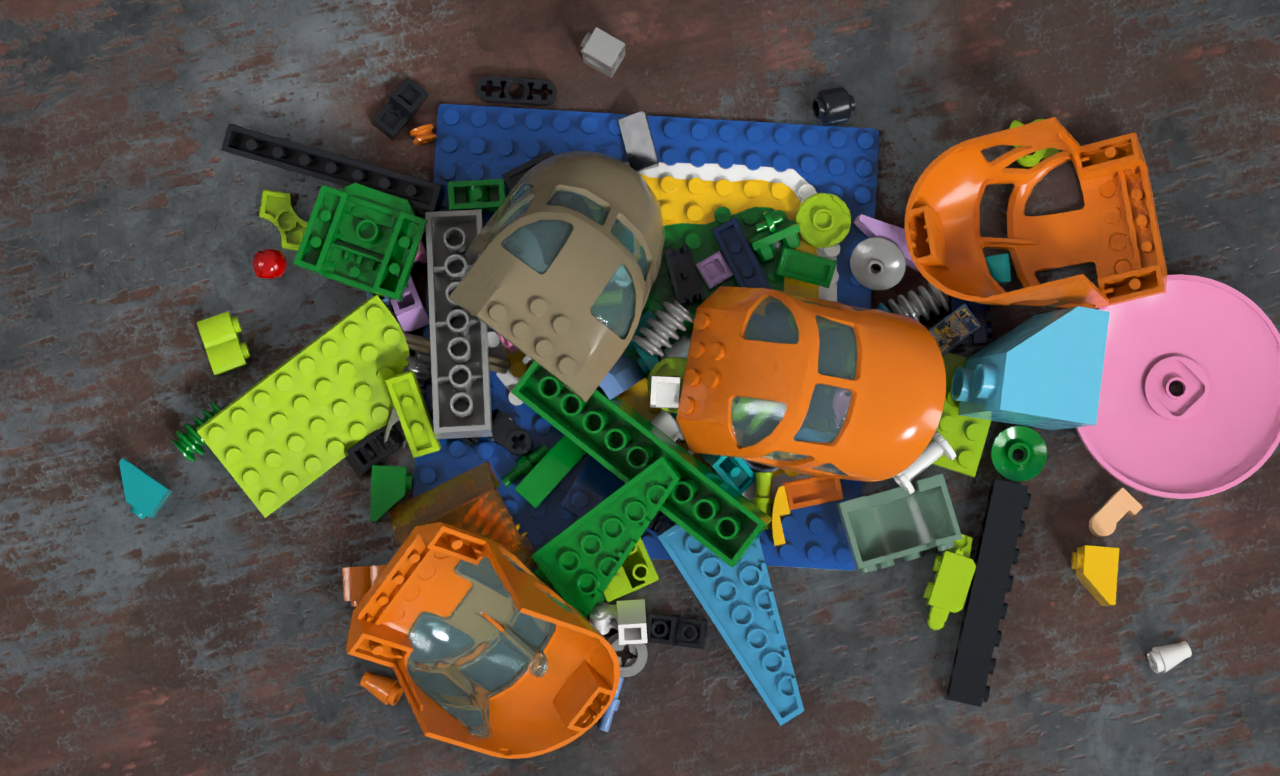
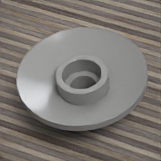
M870 237L861 241L854 248L850 258V267L856 280L863 286L873 290H886L895 286L902 279L906 269V259L901 248L893 241L883 237ZM872 264L880 265L881 270H874Z

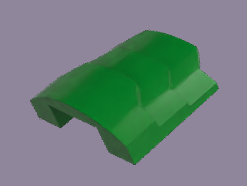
M353 183L340 190L322 185L293 264L339 283L401 302L428 221L415 216L408 200L361 184Z

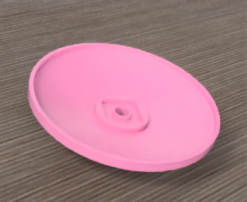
M1179 274L1167 275L1166 293L1098 309L1109 311L1110 315L1097 423L1095 426L1076 427L1075 429L1088 452L1103 469L1123 484L1149 495L1170 499H1194L1225 491L1241 483L1268 460L1280 443V334L1269 317L1251 299L1238 290L1213 279ZM1172 381H1178L1182 384L1184 390L1181 396L1176 397L1170 393L1169 385Z

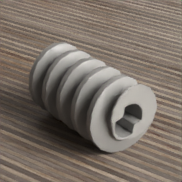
M928 283V291L922 285L919 286L918 295L912 290L908 291V300L900 294L897 296V304L892 299L887 301L891 313L904 315L918 322L921 315L929 321L930 311H933L937 317L940 316L941 306L947 312H950L947 294L938 290L930 283Z
M671 297L670 299L673 304L669 302L662 303L665 312L655 311L658 321L651 318L647 320L651 329L640 328L643 338L636 335L632 337L634 342L652 358H654V354L661 357L664 356L661 346L672 347L668 340L669 337L676 340L679 339L676 329L687 330L683 323L684 320L691 323L694 322L691 314Z

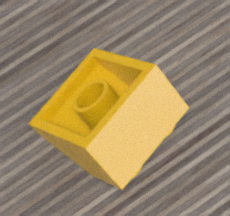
M1089 545L1077 547V552L1072 553L1071 568L1076 569L1075 576L1101 606L1115 605L1119 548Z

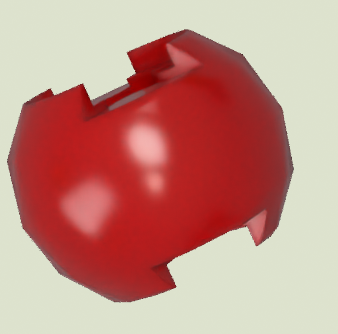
M264 249L263 252L258 250L252 260L253 271L259 278L275 279V276L281 278L287 267L286 257L280 250Z

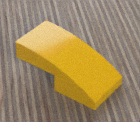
M785 486L777 488L772 505L771 535L773 547L786 543L780 516L790 514Z

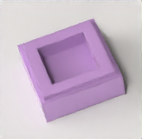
M720 251L695 265L709 290L733 276Z

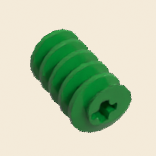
M213 401L210 403L212 412L203 408L201 410L204 416L203 420L194 416L195 426L193 427L185 423L184 426L187 433L184 434L177 430L178 440L171 439L180 452L191 462L196 461L194 452L200 455L205 454L203 444L208 447L196 429L221 411Z

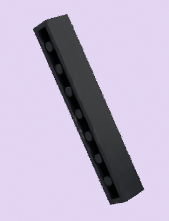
M228 124L221 149L224 152L345 187L358 183L408 200L411 206L432 212L440 211L447 186L236 124Z
M999 479L992 480L974 562L976 569L968 590L945 697L946 700L982 707V702L987 703L990 686L986 685L988 674L993 675L996 665V658H992L994 647H999L1002 631L998 630L1000 619H1005L1008 603H1004L1005 594L1011 591L1014 576L1010 575L1012 564H1017L1020 549L1015 548L1018 537L1022 538L1025 521L1021 520L1023 510H1028L1031 500V494L1027 493L1028 486Z

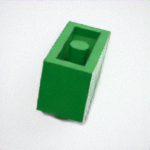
M372 465L370 522L378 523L407 496V490H412V473H408L407 467Z

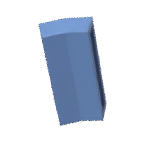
M623 352L599 386L603 389L609 400H611L646 376L638 364Z

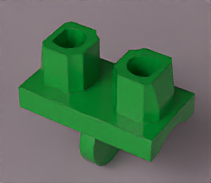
M768 211L762 213L764 221L755 225L757 232L761 233L747 238L751 248L754 251L756 250L762 261H767L776 256L772 245L774 242L782 240L785 247L792 249L800 247L798 232L801 230L794 219L784 222L781 214L771 218Z

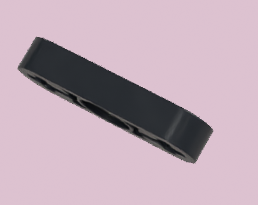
M486 76L477 84L478 96L485 103L547 107L552 105L557 98V89L549 80ZM488 83H492L493 88L502 89L501 83H506L504 88L506 98H500L501 92H492L491 96L488 97L486 92L482 91V88H486ZM515 84H520L525 89V94L519 99H514L509 95L510 87ZM528 85H534L533 91H542V87L546 86L548 91L553 93L547 96V100H542L539 94H532L533 100H528L530 94Z

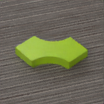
M263 189L259 217L272 222L278 228L281 234L283 249L298 251L308 222L300 219L294 212L291 193Z

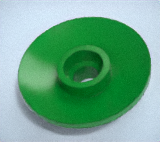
M1025 426L1009 427L995 438L991 448V460L997 472L1004 478L1015 482L1028 481L1036 477L1046 464V444L1042 437L1031 428ZM1016 449L1020 450L1023 454L1020 460H1016L1013 457V451Z

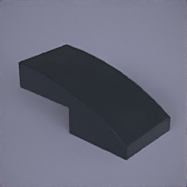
M407 77L390 96L387 104L372 119L371 124L393 141L429 96V93Z

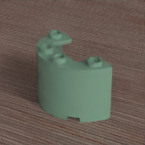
M943 473L913 482L912 485L915 491L911 495L901 487L837 504L856 570L860 569L861 574L890 567L895 565L894 559L903 557L904 562L920 558L919 552L934 547H937L938 551H943L955 547L953 541L963 539Z

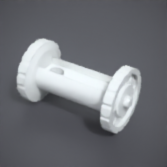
M937 430L931 439L932 442L928 444L918 459L907 469L893 477L895 482L910 495L915 491L910 481L939 457L944 455L950 460L956 457L948 441Z

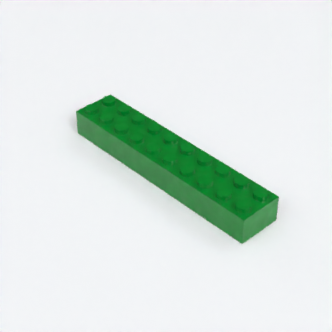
M533 361L511 391L512 394L624 483H627L662 455H665L681 478L659 510L730 567L733 568L740 563L772 521L770 516L618 396L609 400L603 389L598 386L588 401L584 402L563 386L560 380Z

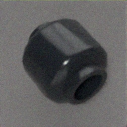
M843 87L820 90L812 101L814 117L817 120L819 119L824 125L847 122L851 117V113L855 110L854 97L849 95Z

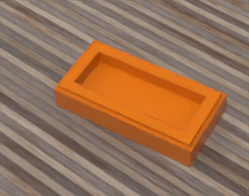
M814 476L783 483L790 510L844 499L840 479Z

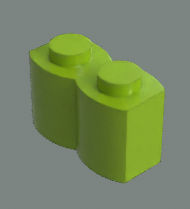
M227 311L197 322L214 375L219 376L248 366L247 359L251 358L247 343H241L238 332H241L242 328L237 315L232 317L231 313Z

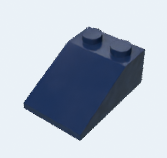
M590 456L561 503V507L580 518L625 483Z

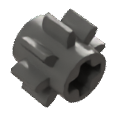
M419 351L415 352V357L407 356L408 364L404 366L403 373L413 370L419 387H423L424 381L432 382L431 356Z

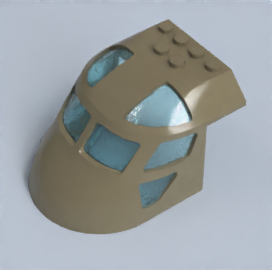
M570 151L549 157L532 167L518 181L466 250L470 254H480V256L448 298L469 314L479 318L563 383L562 385L584 402H587L631 341L639 324L651 287L658 275L665 241L660 203L641 175L615 157L594 151Z

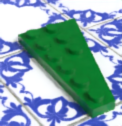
M662 455L531 555L532 559L563 599L585 618H587L681 478L665 455Z

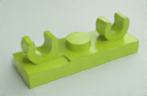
M411 370L386 378L385 382L413 458L439 451L441 445L434 435L432 419L414 371Z

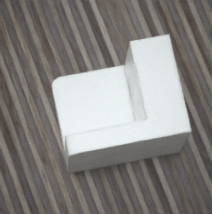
M652 376L650 407L678 409L680 378Z

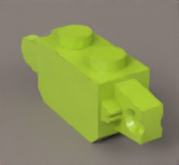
M961 534L963 539L953 541L955 547L943 551L942 556L937 555L932 567V571L936 572L933 583L928 581L923 595L924 598H927L926 605L931 606L928 614L929 619H927L929 629L941 630V628H944V622L947 621L949 613L953 614L963 609L976 569L973 559H970L973 538Z

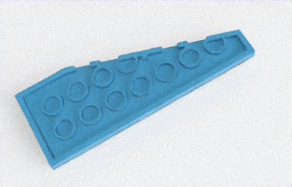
M677 524L657 536L780 726L802 713L804 708L760 539L756 540L740 563L732 568Z

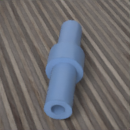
M620 677L614 699L600 719L599 730L609 732L614 711H618L620 704L618 697L624 680L623 677Z

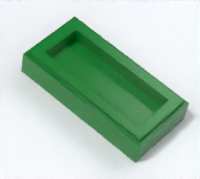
M783 246L775 273L829 288L837 261Z

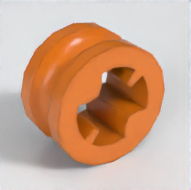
M433 124L423 125L410 131V135L415 138L413 141L414 146L427 144L437 139L436 134L432 133L434 129Z

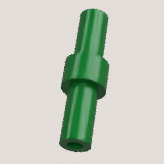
M544 443L541 444L530 455L519 459L516 462L517 466L500 480L508 488L524 473L528 475L534 468V465L550 450Z

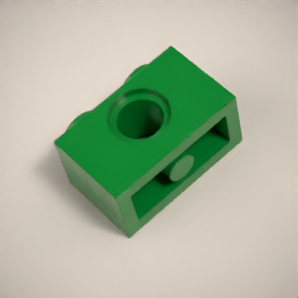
M504 179L448 182L449 210L481 209L482 213L496 212L506 198Z

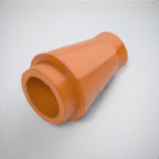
M366 671L360 682V686L366 688L385 705H396L403 693V689L397 679L378 675L370 671Z

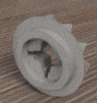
M619 633L608 639L610 645L617 652L618 650L622 651L624 646H626L619 645ZM645 643L628 645L629 652L638 657L627 659L624 667H621V657L618 656L620 677L636 675L644 668L648 657Z

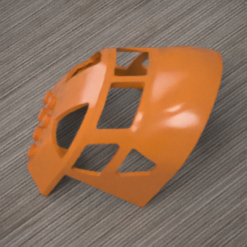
M1056 117L972 138L949 148L934 159L920 175L910 194L906 207L904 227L908 251L922 276L930 284L947 295L989 305L1054 306L1060 308L1080 306L1094 309L1166 293L1167 268L1149 171L1135 132L1081 146ZM997 145L1020 146L991 162H988L981 152L983 149ZM1046 148L1063 150L1044 159L1030 169L1005 168L1017 159L1034 151ZM1067 161H1072L1083 193L1085 204L1083 209L1043 216H1025V205L1034 186L1052 169ZM1013 183L1014 188L1009 197L1006 213L1007 238L982 237L980 235V203L985 187L990 184ZM983 248L1009 250L1017 277L1024 288L1006 292L991 276ZM1095 263L1099 288L1084 274L1043 284L1038 282L1035 274L1036 272Z

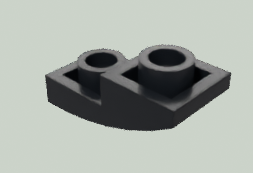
M649 614L647 642L705 649L708 621Z

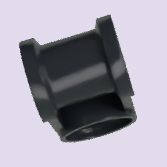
M496 408L492 413L493 436L488 438L497 445H501L516 457L528 456L533 449L532 438L511 418ZM524 437L526 447L524 449L518 447L515 450L514 440L516 438L521 440Z

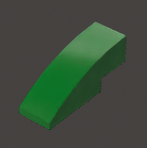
M564 435L514 490L537 509L587 452Z

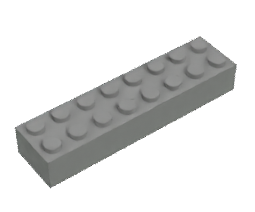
M482 210L425 212V219L428 221L426 225L434 435L436 439L493 436L488 325L476 316L469 314L448 298L480 256V254H470L466 250L484 228Z

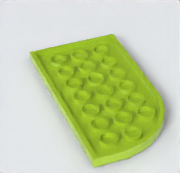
M374 294L196 429L197 433L265 518L345 458L346 455L344 453L374 431L386 426L394 404L385 380L388 377L403 373L404 366L408 364L406 359L410 354L405 335L379 296Z

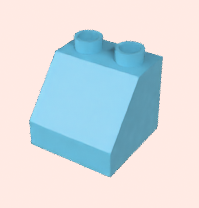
M1077 306L1034 315L967 358L964 367H958L955 370L951 382L952 399L960 401L958 415L1047 430L1095 426L1097 423L1110 312Z

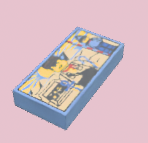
M963 304L931 328L929 332L936 340L943 357L982 328V326L967 305Z

